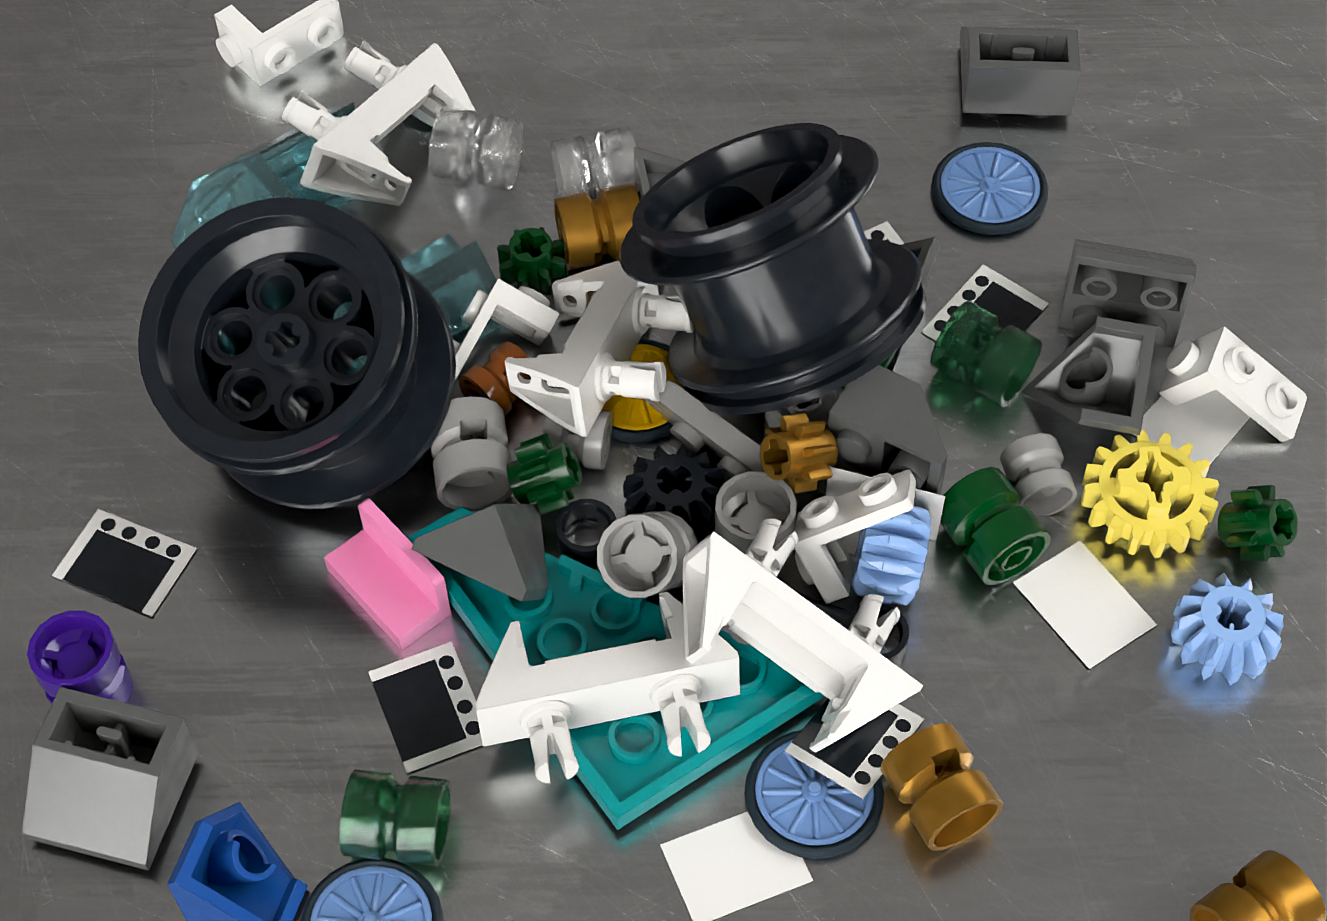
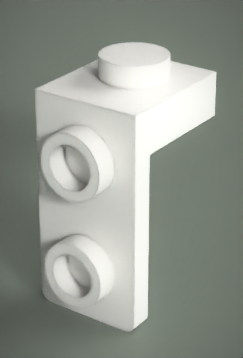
M318 0L264 33L260 32L232 4L214 14L220 36L216 39V46L221 56L231 67L238 65L259 86L287 72L293 66L318 51L329 47L344 35L338 0Z
M499 278L489 294L478 289L461 319L470 324L471 327L461 344L453 340L456 358L455 380L489 319L496 321L540 346L550 333L560 313L549 307L550 301L541 293L524 286L516 289Z
M1225 326L1194 341H1184L1171 352L1166 361V368L1168 370L1159 394L1174 406L1218 390L1280 442L1294 438L1307 401L1306 394Z
M904 470L894 475L889 473L875 475L854 491L836 498L833 496L817 498L806 505L801 512H798L795 526L798 543L794 548L796 551V564L803 580L808 585H816L826 604L847 597L850 592L854 562L840 538L910 511L914 506L916 479L911 470Z

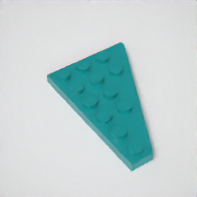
M459 507L408 538L414 544L416 537L471 515L473 512ZM545 552L548 579L546 595L544 599L523 602L426 557L444 577L449 602L492 661H494L510 623L515 621L520 623L528 664L531 666L545 664V661L653 639L661 641L667 638L660 616V606L647 601L646 598H629L615 592L603 580L601 572L563 554L558 559ZM721 629L718 634L739 655L740 695L699 703L706 729L710 734V745L698 753L687 728L682 727L680 729L682 756H675L670 753L661 711L569 729L574 755L579 765L576 775L615 828L619 830L825 696L820 692H814L750 644L737 642L730 633Z

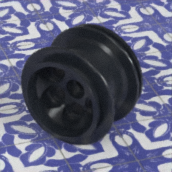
M794 123L758 130L715 146L680 165L657 182L636 206L632 217L633 225L627 232L620 247L619 262L623 271L634 280L646 284L675 287L694 330L692 333H687L686 331H677L668 348L667 365L673 377L683 385L685 391L699 400L709 411L729 415L756 414L791 407L823 396L856 380L885 361L908 340L921 322L926 308V295L921 284V266L917 257L909 249L899 244L885 240L867 239L854 208L871 188L879 169L877 153L865 141L850 136L838 135L832 128L816 123Z
M286 197L253 201L221 213L203 224L177 247L159 271L144 304L139 327L138 353L143 381L152 403L169 429L191 451L208 462L224 468L234 480L247 490L263 499L287 507L301 509L340 507L370 497L393 484L407 473L428 450L441 429L453 396L456 374L455 348L447 319L438 302L416 277L406 271L400 258L376 231L362 221L335 207L313 200ZM352 302L346 314L334 319V314L338 307L344 303ZM367 356L364 366L358 372L348 375L351 364L357 358ZM266 392L263 403L251 411V404L254 398L260 393ZM324 401L320 414L311 421H306L309 409L314 404Z

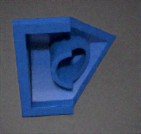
M241 802L195 822L167 883L186 921H293L308 886L301 880L294 878Z

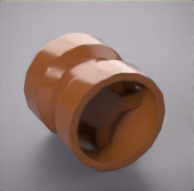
M509 341L503 342L491 351L489 361L483 366L473 365L458 379L459 387L464 397H483L492 400L503 409L504 416L511 411L512 403L519 398L510 391L505 360L507 357L529 358L523 350ZM520 372L524 379H531L529 374Z

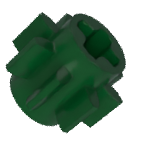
M543 227L539 229L525 228L520 231L516 229L509 241V245L504 244L497 247L500 280L509 285L513 283L516 289L524 286L542 295L549 296L551 295L550 290L555 279L560 280L567 277L564 241L562 239L552 241Z
M547 433L521 442V447L514 449L517 460L509 462L506 468L508 482L516 500L520 504L537 502L541 515L569 506L568 501L574 499L571 489L582 484L580 465L571 446L564 442L552 447Z
M1274 485L1248 486L1246 490H1232L1230 492L1232 502L1226 503L1221 508L1218 516V531L1224 544L1230 548H1240L1241 562H1266L1269 557H1283L1285 555L1284 546L1294 541L1298 531V517L1292 503L1286 499H1275L1276 489Z

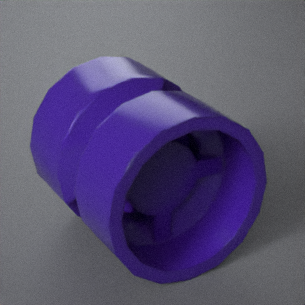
M66 611L50 617L38 626L29 641L27 657L31 670L40 686L45 690L50 705H52L60 687L119 702H128L133 684L129 669L119 652L109 626L99 616L87 611Z

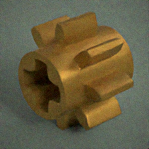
M806 413L781 416L779 427L766 429L765 433L767 436L763 439L760 447V461L763 470L771 479L783 480L786 484L789 483L793 493L817 490L818 480L832 478L833 474L829 466L834 467L836 464L838 447L833 434L825 428L823 420L809 422Z

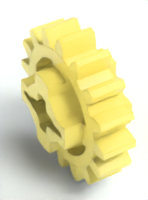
M1141 430L1140 435L1136 437L1135 443L1131 444L1122 435L1114 436L1111 450L1099 446L1096 449L1093 463L1087 464L1082 481V485L1085 487L1081 498V506L1092 508L1088 521L1091 527H1098L1106 524L1108 532L1105 542L1108 544L1116 542L1121 537L1128 540V554L1135 555L1140 545H1149L1154 558H1161L1164 546L1168 543L1178 553L1184 552L1190 538L1200 541L1204 537L1208 523L1212 522L1219 503L1214 500L1219 487L1218 480L1206 478L1210 462L1207 459L1193 462L1190 459L1193 445L1187 443L1177 450L1170 446L1171 436L1165 432L1160 437L1158 443L1150 442L1145 430Z

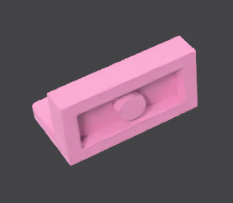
M368 498L358 505L363 530L326 555L324 560L327 570L403 651L451 615L445 579L424 555L411 550L413 544Z

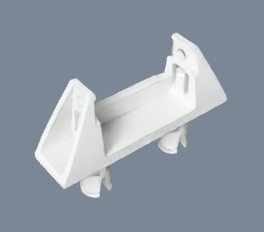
M362 41L360 49L354 47L347 57L344 70L354 74L369 86H375L379 89L348 116L335 118L330 114V110L311 98L307 92L301 90L299 98L292 97L285 107L282 120L290 123L308 137H314L318 140L313 145L300 181L301 185L339 196L400 206L405 199L412 179L409 176H404L389 164L388 157L373 143L377 144L411 114L439 131L445 129L467 144L473 135L479 117L449 60L436 43L432 44L409 65L395 67L388 58L369 46V43ZM456 118H459L463 122L464 127L458 122ZM373 174L377 175L375 179L371 178ZM388 180L394 182L396 184V188L392 187L389 184Z
M615 261L553 282L552 291L555 309L560 313L559 315L580 317L565 343L563 353L539 354L537 358L507 357L505 360L509 388L513 394L569 431L579 436L587 437L604 404L614 394L622 395L623 397L660 401L659 392H664L666 386L664 363L628 361L643 333L651 327L686 331L687 333H692L694 328L679 296L659 295L658 285L634 280L623 271L620 262ZM588 291H596L592 294L591 301L589 302ZM566 296H573L577 303H570ZM520 372L529 374L531 379H524ZM549 386H552V387H563V388H565V389L551 388V387H549Z
M777 519L763 520L746 554L713 531L686 553L683 558V613L686 660L693 664L707 654L713 647L712 644L721 628L728 625L729 630L814 692H820L830 699L821 719L824 723L815 741L809 747L815 753L921 691L923 687L921 683L880 654L893 626L900 618L898 607L878 618L884 597L876 594L866 595L862 599L860 608L847 630L776 578L790 552L794 550L798 543V535L794 531L773 549L782 521Z
M668 592L659 593L660 616L667 637L665 640L656 641L653 639L545 661V664L536 666L528 664L519 621L511 622L475 704L483 747L530 738L535 762L534 771L537 779L543 783H550V755L556 754L568 780L578 772L579 768L578 761L574 755L569 729L661 711L670 753L675 756H682L680 731L682 727L687 728L698 753H700L710 745L711 738L706 729L699 703L740 695L738 652L718 634L712 644L713 647L707 654L693 664L686 660L683 604Z

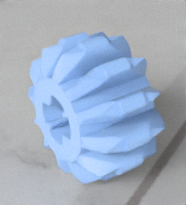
M913 506L906 513L862 529L859 532L851 580L852 587L857 595L862 597L869 594L883 596L882 604L889 606L891 603L907 606L915 598V593L919 589L922 572H924V563L928 553V542L931 534V518L928 510Z
M1225 573L1217 577L1213 585L1199 579L1196 584L1192 585L1189 595H1184L1177 602L1173 613L1175 622L1171 630V642L1183 646L1180 654L1182 665L1195 662L1203 665L1201 668L1203 681L1211 677L1215 671L1222 672L1229 686L1237 682L1242 673L1255 680L1257 676L1263 673L1266 664L1276 659L1282 646L1279 636L1284 627V615L1271 611L1274 604L1273 593L1257 596L1252 593L1251 577L1241 583L1239 587L1233 586Z

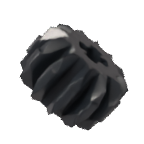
M683 443L676 454H667L658 445L653 453L654 460L637 456L636 463L633 465V474L627 475L623 483V496L627 500L624 503L625 516L651 511H667L681 517L693 529L695 536L696 532L710 535L715 530L716 496L725 479L723 474H721V469L711 468V460L708 458L707 452L690 458L689 451Z

